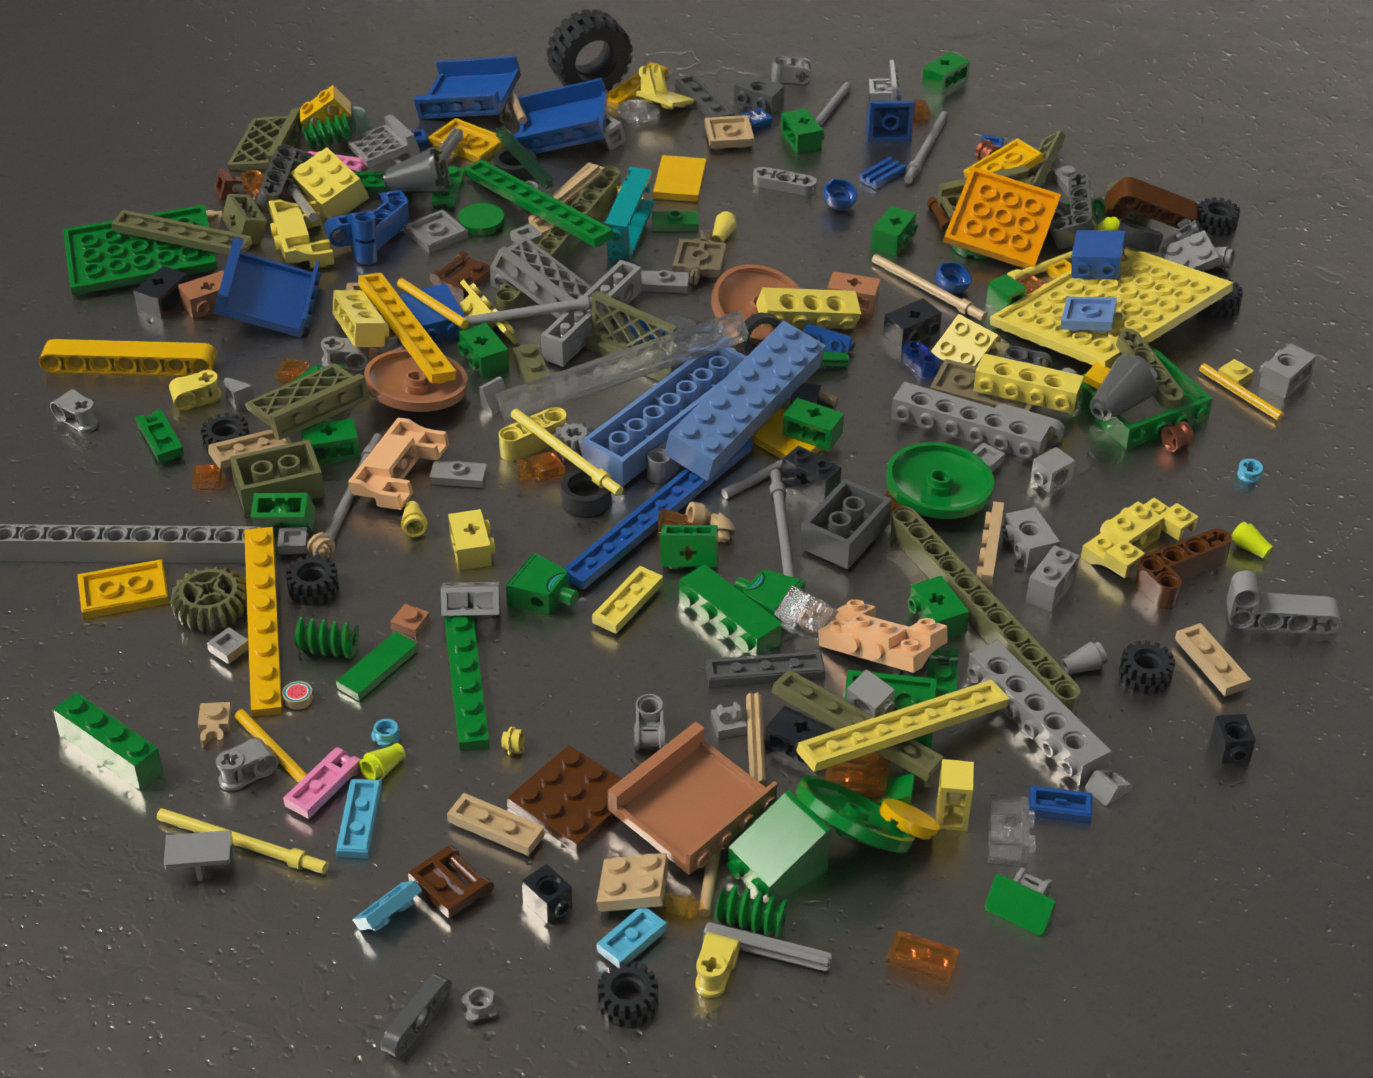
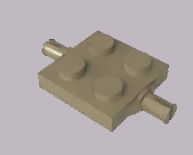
M705 230L701 232L699 239H680L672 265V272H689V283L693 284L694 281V285L698 283L699 276L719 278L726 254V243L709 240L710 232L707 230L706 234Z

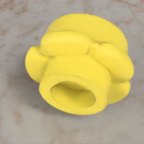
M511 726L508 732H503L502 749L508 750L509 756H512L513 753L522 754L525 744L524 730Z

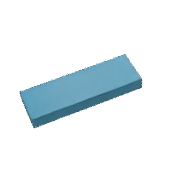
M350 780L336 847L337 858L369 859L382 792L381 780Z

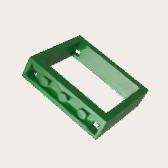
M1157 349L1152 351L1183 391L1181 402L1184 404L1183 406L1132 425L1120 415L1104 421L1094 417L1090 408V402L1098 389L1084 382L1082 385L1078 405L1125 449L1161 437L1163 428L1168 426L1174 427L1176 423L1184 421L1189 425H1193L1209 419L1213 398Z

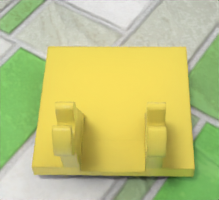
M654 64L651 68H647L646 74V66L640 67L641 90L636 91V96L642 97L644 102H658L662 104L661 107L666 109H674V107L684 108L685 105L694 104L695 99L668 91L662 66H658L656 72L657 65Z
M958 314L930 354L943 362L945 359L978 367L983 353L987 354L990 349H995V342L1000 343L1001 337Z

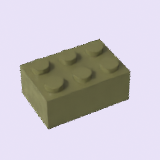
M310 440L230 457L234 484L245 515L251 513L254 493H308L311 500L325 497L322 473Z

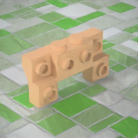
M397 418L349 479L348 484L351 494L375 498L379 507L401 510L413 494L410 480L403 479L419 458L439 460L450 445L446 431L427 429L410 419Z
M857 599L850 600L847 604L836 609V620L831 621L830 624L818 630L819 646L912 673L921 669L928 657L937 648L947 643V625L936 623L935 620L929 618L920 619L910 627L876 618V606L865 604L864 601Z

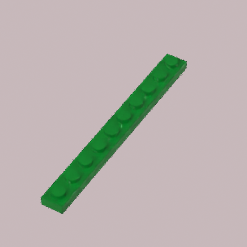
M482 159L464 168L466 177L593 247L602 246L607 241L615 238L612 228Z

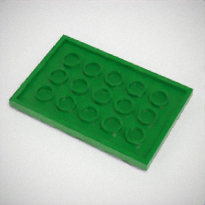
M205 204L147 214L209 227ZM114 220L63 229L72 295L143 283L162 266L187 273V275L217 269L214 252L115 232L111 224Z

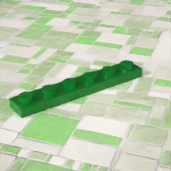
M473 615L444 617L459 751L490 748Z

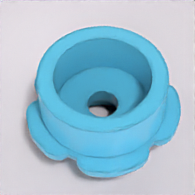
M392 719L377 721L373 727L374 731L371 733L372 740L377 742L378 745L385 747L397 743L401 738V733H399L400 727Z

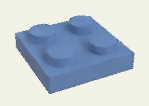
M1067 297L1061 318V330L1072 332L1081 330H1094L1095 332L1112 331L1117 310V298Z

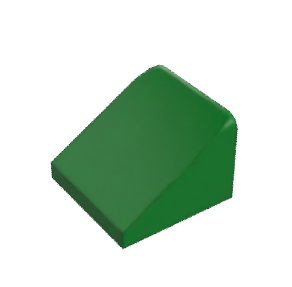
M914 774L882 781L879 804L881 805L884 799L890 798L911 805Z

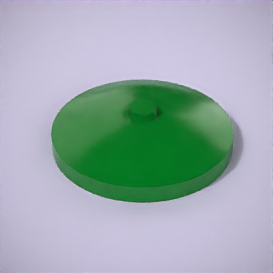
M940 442L917 443L902 448L889 460L885 478L889 493L898 503L912 508L920 515L939 519L963 518L979 512L989 503L994 487L992 471L980 457L959 446Z
M808 775L801 778L795 790L798 798L818 818L834 828L835 832L844 839L850 841L854 839L875 848L899 853L907 852L915 839L914 836L899 830L897 827L898 823L893 818L890 822H887L880 815V804L839 783Z

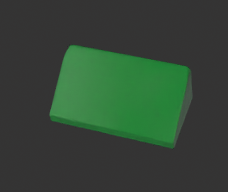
M997 873L985 903V910L1038 936H1043L1052 923L1056 900Z

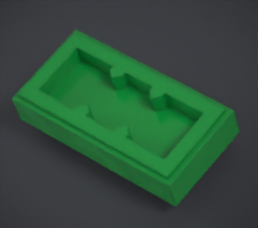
M652 211V231H699L698 211Z

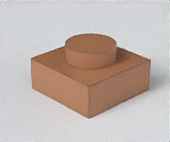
M404 604L390 621L391 630L417 638L430 621V612Z

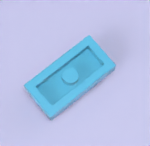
M416 880L402 882L352 920L359 930L372 929L377 931L390 922L388 917L394 912H402L415 903L413 898L421 893L422 890Z
M638 908L597 943V952L618 968L619 962H625L627 965L667 931V923L648 908Z

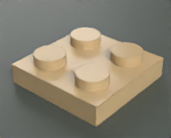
M748 115L705 118V129L710 149L722 150L725 148L754 146V136Z
M667 853L604 859L596 901L599 912L663 906L669 866Z

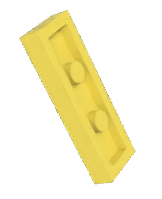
M639 566L592 614V623L616 634L663 585V576Z

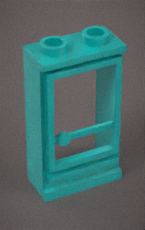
M632 166L628 169L629 176H626V181L624 180L608 218L604 222V225L613 229L615 237L606 242L607 258L630 261L655 205L654 201L641 199L643 194L650 192L651 185L648 183L652 176V170Z

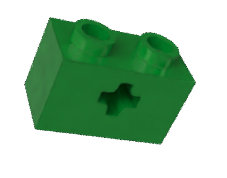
M951 51L923 66L922 85L939 94L947 92L968 80L970 60Z
M806 108L782 113L781 133L797 154L822 149V140L825 137L824 130Z
M890 206L872 228L870 248L896 256L902 248L907 246L911 236H915L917 232L916 213Z
M487 323L459 331L460 342L457 343L459 353L462 357H466L472 370H476L482 378L509 369L508 348Z
M796 398L783 414L782 435L830 451L843 434L844 413Z
M353 418L314 424L301 430L302 440H310L318 464L360 458L358 437Z
M254 493L250 518L257 527H273L274 533H279V528L307 527L308 533H313L316 508L308 493Z
M663 525L660 533L661 566H668L670 569H682L684 567L699 568L704 564L709 568L717 567L719 559L718 525Z
M942 576L911 585L908 606L913 614H916L919 619L929 618L935 620L936 623L947 625V638L967 632L969 610Z

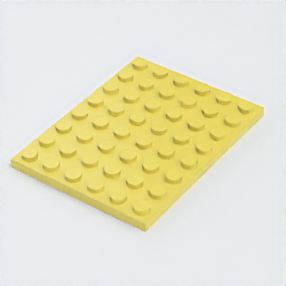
M1125 246V256L1121 260L1120 279L1072 278L1070 270L990 316V325L1017 335L1022 339L1035 342L1040 346L1053 349L1060 354L1073 357L1078 361L1091 365L1098 362L1102 366L1110 368L1115 360L1122 355L1116 346V341L1122 330L1132 329L1137 331L1148 344L1232 292L1233 282ZM1067 297L1117 298V310L1112 331L1095 332L1094 330H1081L1072 332L1061 330V318Z

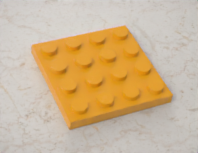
M972 166L943 242L1022 268L1035 267L1061 194Z

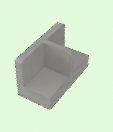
M231 830L166 835L164 866L166 869L195 867L198 881L204 880L205 866L229 864L230 861H235V848Z

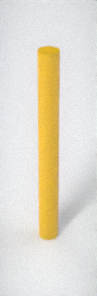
M403 278L398 280L397 286L462 329L468 326L469 321L407 280Z
M1206 363L1200 366L1199 372L1273 419L1280 421L1284 417L1282 411Z
M240 709L235 713V719L254 738L263 740L277 756L280 765L298 783L307 775L244 709Z

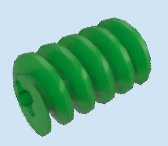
M343 112V119L341 120L335 114L334 122L329 117H326V124H323L318 119L317 127L312 122H309L308 129L303 125L307 144L312 151L316 150V143L320 148H324L325 141L331 146L333 145V138L337 143H341L342 136L348 141L350 140V133L352 134L346 112Z
M300 616L295 630V645L301 653H307L310 650L312 654H319L321 652L325 656L333 653L335 657H341L344 653L346 658H352L355 655L359 642V625H356L354 630H351L350 622L345 621L343 628L340 629L338 620H334L331 628H329L327 619H322L320 626H317L316 618L311 617L309 624L306 625L305 617Z
M734 884L730 891H726L725 886L718 898L715 920L720 923L727 917L729 926H735L739 922V927L742 930H747L751 926L752 932L759 934L764 929L765 936L773 937L776 933L778 939L786 922L788 900L784 899L780 906L777 907L774 895L765 903L763 902V892L761 891L752 899L751 888L747 887L744 893L739 895L738 884Z

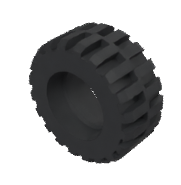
M589 9L581 10L580 14L575 12L571 14L569 19H563L559 28L556 26L553 31L554 36L550 37L548 42L550 47L547 48V56L552 72L563 86L602 78L605 89L610 91L614 88V84H619L623 80L622 76L627 74L629 70L628 64L632 62L631 53L633 48L628 34L610 14L602 13L601 10L593 9L592 12ZM594 41H604L603 49L595 60L585 65H575L579 52L586 45Z

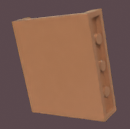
M698 722L690 725L608 790V810L661 853H667L668 859L688 875L698 867L703 868L707 865L716 852L720 849H726L734 837L740 832L746 831L758 817L777 801L778 783L773 781L765 787L704 740L705 728Z

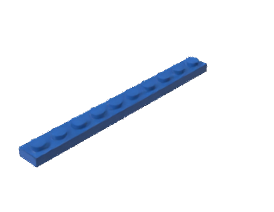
M749 439L709 481H706L687 468L564 567L569 573V582L583 590L749 453L753 449V441Z

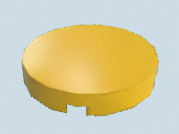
M887 798L883 800L879 808L880 815L887 822H890L893 818L898 823L897 827L899 830L923 840H930V838L933 840L936 839L940 831V825L932 817L905 802Z

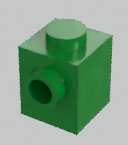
M1004 274L988 282L986 302L1000 311L1025 297L1026 287L1007 274Z

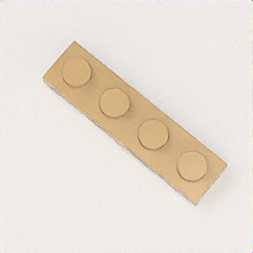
M993 501L992 512L986 511L984 528H989V530H983L981 546H986V548L980 549L978 563L982 564L983 567L978 566L976 574L977 578L990 591L992 590L1004 503Z

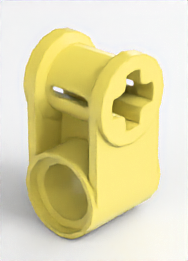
M204 370L196 374L173 379L169 384V391L175 407L186 411L218 402L222 397V393L217 387V373L212 370Z
M711 932L706 933L696 964L698 975L695 988L701 996L715 998L724 992L730 973L737 962L740 940Z

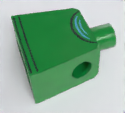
M533 552L506 584L507 605L549 615L560 603L573 607L578 598V591L569 588V573L566 569Z
M761 570L752 581L740 576L734 584V587L783 623L782 628L804 603L805 581L773 571Z

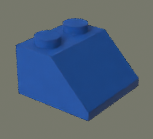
M870 101L867 107L865 127L868 142L912 141L915 101Z

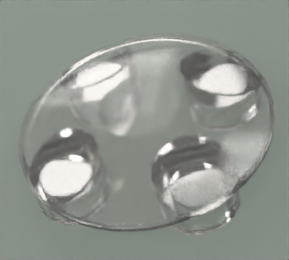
M629 99L620 103L617 107V115L623 120L628 121V125L631 127H638L643 122L657 121L659 119V106L656 103L644 102L643 99Z

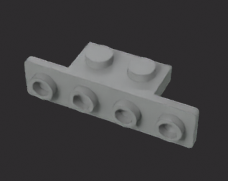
M890 60V79H869L870 101H901L899 66H895L894 60Z

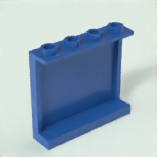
M504 56L436 61L439 75L427 95H419L414 98L419 119L501 114L521 76L517 57Z
M602 78L518 97L527 117V122L520 124L519 133L512 136L515 147H524L537 154L604 139L608 96Z
M234 237L213 313L301 338L303 328H309L314 300L322 273L317 271L319 261L315 262L313 272L241 252L243 239Z

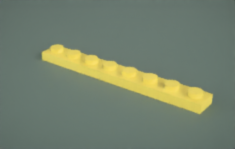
M991 679L798 743L796 752L815 772L1006 708L1010 698Z

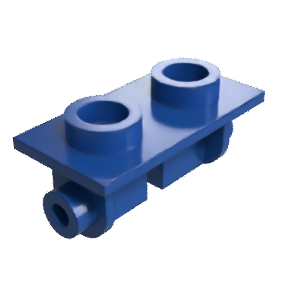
M806 323L804 333L826 345L824 352L849 353V351L852 352L854 350L855 342H852V337Z

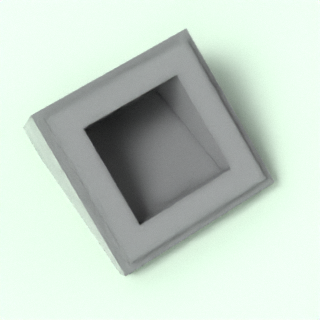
M500 376L480 386L481 407L491 415H495L511 406V399Z
M228 377L224 378L226 399L238 412L247 409L245 403L254 399L253 387L248 383Z
M1113 769L1094 770L1085 786V790L1088 793H1093V797L1103 805L1108 806L1131 791L1133 786Z

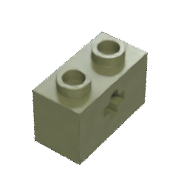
M228 194L222 214L223 221L231 232L251 236L252 244H261L267 223L266 218L250 195Z

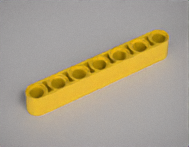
M51 339L44 346L39 358V364L44 370L56 373L188 376L204 370H212L217 357V351L212 345L207 343Z

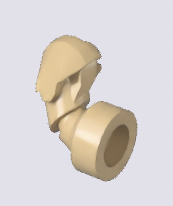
M690 502L685 513V525H718L719 543H727L730 540V535L736 533V528L732 521L722 513L711 514L709 510H706L703 503Z

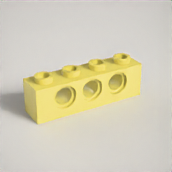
M763 287L756 302L758 313H770L781 322L784 320L796 328H805L806 323L825 329H854L861 316L856 291ZM762 324V325H761V326H765V327H774V326H772V325H770V324Z
M334 290L332 314L353 346L385 347V338L389 337L388 323L384 321L382 315L379 314L364 291Z
M983 353L975 372L973 391L1074 414L1081 396L1084 376Z

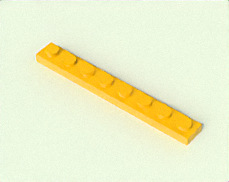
M382 273L359 275L358 285L382 315L386 323H388L395 335H397L431 383H444L456 380V370L384 275Z
M273 527L245 529L252 717L283 714Z

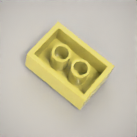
M327 147L290 172L294 182L300 187L301 193L310 202L316 201L317 209L327 219L346 215L370 198L360 178Z

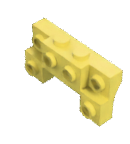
M281 199L269 201L270 214L273 223H270L271 235L274 237L276 250H281L286 264L309 261L311 268H314L316 261H319L318 267L334 264L333 251L330 249L328 239L315 242L309 241L307 229L321 226L320 212L317 211L316 201L308 202L318 215L316 222H311L297 203H290Z
M1156 498L1151 499L1144 505L1137 501L1129 508H1124L1120 514L1111 520L1108 519L1102 524L1100 534L1083 545L1081 558L1091 565L1105 566L1126 578L1129 575L1130 566L1134 564L1138 567L1140 558L1145 555L1141 550L1159 539L1161 530L1179 541L1182 539L1185 528L1192 532L1196 529L1199 516L1178 503L1168 507Z

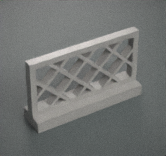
M392 114L384 117L385 125L354 136L346 141L347 146L368 168L408 153L411 157L420 153L414 134Z
M525 236L508 248L505 246L500 248L490 268L539 305L578 299V296L584 295L580 294V291L586 293L592 287ZM522 246L526 247L531 252L523 251ZM526 259L534 260L535 263L527 262ZM542 262L547 263L549 266L542 265ZM545 273L552 274L554 278L547 277ZM561 276L567 278L569 281L562 280ZM565 288L572 289L573 292L565 291ZM566 311L551 314L554 315L556 318H559Z

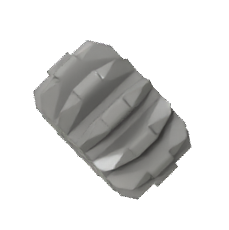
M576 422L573 424L564 423L563 427H556V432L553 435L582 456V439L592 433L593 428L587 427L586 423L580 425L576 424ZM554 450L556 457L562 458L563 462L569 461Z

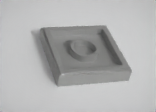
M444 210L403 225L404 232L428 253L468 238V230Z

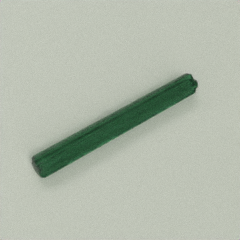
M505 126L495 130L497 132L496 137L544 189L554 186V179Z

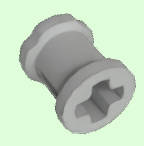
M1024 867L1019 869L1014 878V881L1046 896L1049 895L1052 887L1051 880L1046 879L1043 881L1029 874L1028 870Z

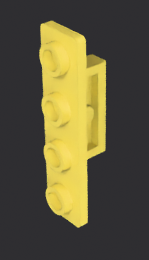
M464 279L460 282L470 294L459 303L465 317L498 312L496 308L491 311L493 305L484 295L480 298L483 293L474 283L469 286ZM502 321L487 323L491 329L497 325L514 345L518 343V340L513 336L516 331L507 321L504 323ZM477 325L467 326L466 328L468 329Z

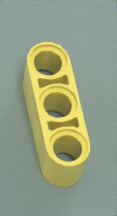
M558 407L548 408L530 416L532 420L552 435L556 432V427H563L564 423H567L566 411ZM519 422L504 427L499 432L500 456L505 461H517L549 447L547 443Z

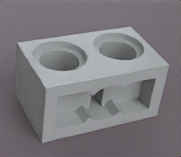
M1054 545L1029 577L1026 602L1052 612L1076 580L1080 555Z
M500 582L443 583L441 586V616L500 614Z

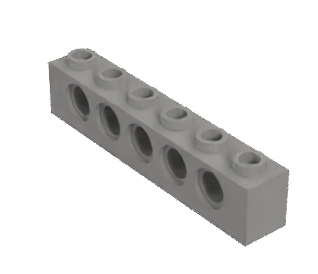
M620 260L584 295L592 297V294L598 291L602 294H609V297L628 304L642 291L641 267ZM600 305L606 315L610 313L605 305ZM592 307L591 310L581 311L580 309L566 311L541 334L542 357L544 360L563 367L586 345V339L591 336ZM612 315L608 317L610 321L613 319ZM601 321L600 329H603L605 326Z
M903 382L892 401L891 419L977 445L985 443L1001 452L1030 461L1042 455L1048 445L1051 424L908 382Z
M998 640L969 654L967 674L971 681L979 684L992 679L1010 698L1007 707L1003 708L1007 717L1014 720L1023 729L1026 736L1032 738L1042 748L1045 755L1052 758L1061 767L1066 776L1071 777L1080 786L1089 781L1094 770L1108 769L1112 751Z

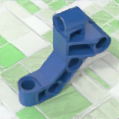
M402 190L379 193L378 200H380L381 205L374 211L370 210L329 218L325 221L323 230L330 243L336 247L350 246L354 258L360 264L368 265L377 262V250L403 229V225L409 223L408 199Z

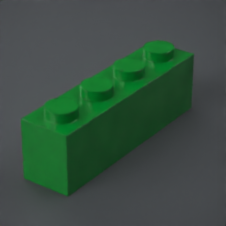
M704 564L679 579V600L682 604L696 612L703 621L710 623L722 636L729 638L738 645L743 652L748 653L750 656L765 655L781 645L783 623Z
M77 692L53 709L57 728L61 736L141 791L164 773L158 747Z

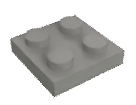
M1205 230L1160 248L1164 259L1201 272L1221 264L1220 258Z

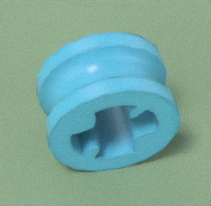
M1244 459L1239 463L1237 475L1245 482H1257L1261 479L1263 466L1255 459Z

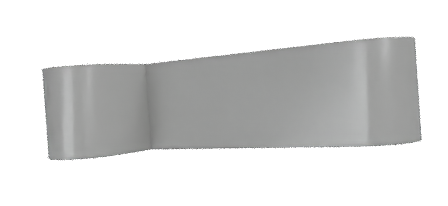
M1247 570L1237 572L1231 579L1227 596L1229 623L1236 629L1331 635L1337 633L1342 628L1339 603L1333 597L1263 593L1259 590L1256 574Z

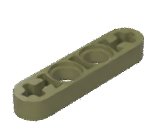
M1132 329L1122 330L1116 341L1118 350L1122 355L1130 353L1128 355L1135 358L1138 355L1147 359L1148 363L1156 371L1157 376L1162 379L1160 381L1155 380L1156 386L1159 384V389L1154 398L1165 408L1174 409L1178 407L1183 397L1181 387L1137 331Z

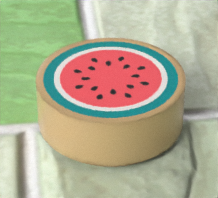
M294 681L283 688V702L290 709L306 708L313 701L312 687L304 681Z

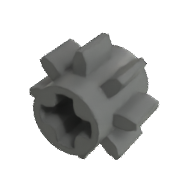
M1186 218L1177 224L1180 229L1175 231V235L1179 241L1203 231V228L1197 220L1191 222L1190 219Z

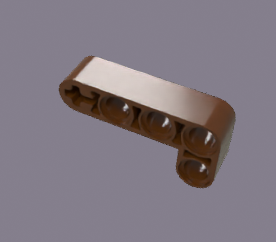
M1122 178L1106 193V217H1116L1119 220L1133 211L1177 229H1180L1177 224L1186 218L1190 219L1191 222L1194 220L1198 221L1197 202L1137 178Z
M1215 528L1142 556L1138 564L1135 579L1136 586L1157 607L1162 609L1174 608L1178 603L1182 580L1226 563L1232 536L1226 530Z

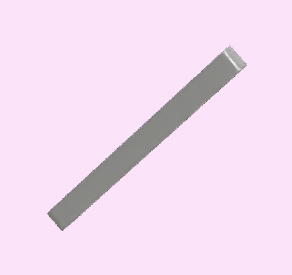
M0 524V561L143 563L163 559V563L246 564L244 530L262 527Z

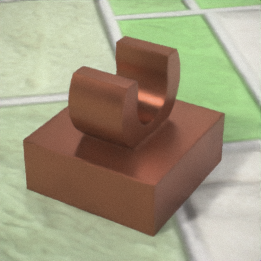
M219 169L214 189L219 199L226 201L228 194L240 193L237 188H233V185H242V181L238 176H231L227 169Z

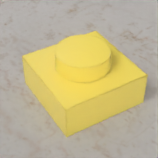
M1235 359L1218 369V372L1241 386L1253 379L1254 375L1253 369Z

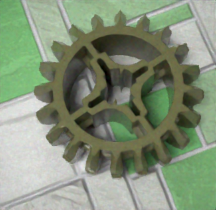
M206 566L205 570L201 571L195 569L193 574L186 573L184 579L177 580V585L172 588L170 603L176 620L181 622L182 626H189L191 631L199 628L203 633L206 629H211L213 632L218 627L226 629V624H236V619L243 618V613L247 610L246 582L238 575V572H231L229 567L220 570L219 566H216L214 569H208Z

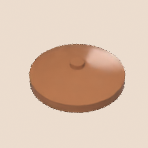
M756 264L739 265L724 272L717 280L711 296L712 309L723 328L739 339V331L744 321L751 315L758 313L756 302L763 287L800 289L798 285L788 276L773 268ZM761 325L756 327L750 335V344L758 346L775 327Z
M406 349L393 350L376 356L367 364L364 371L368 393L374 399L389 407L413 412L441 410L459 402L467 390V374L458 362L445 356L456 370V380L444 383H431Z

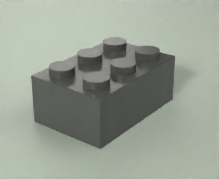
M844 479L802 523L800 548L848 569L890 523L892 499Z

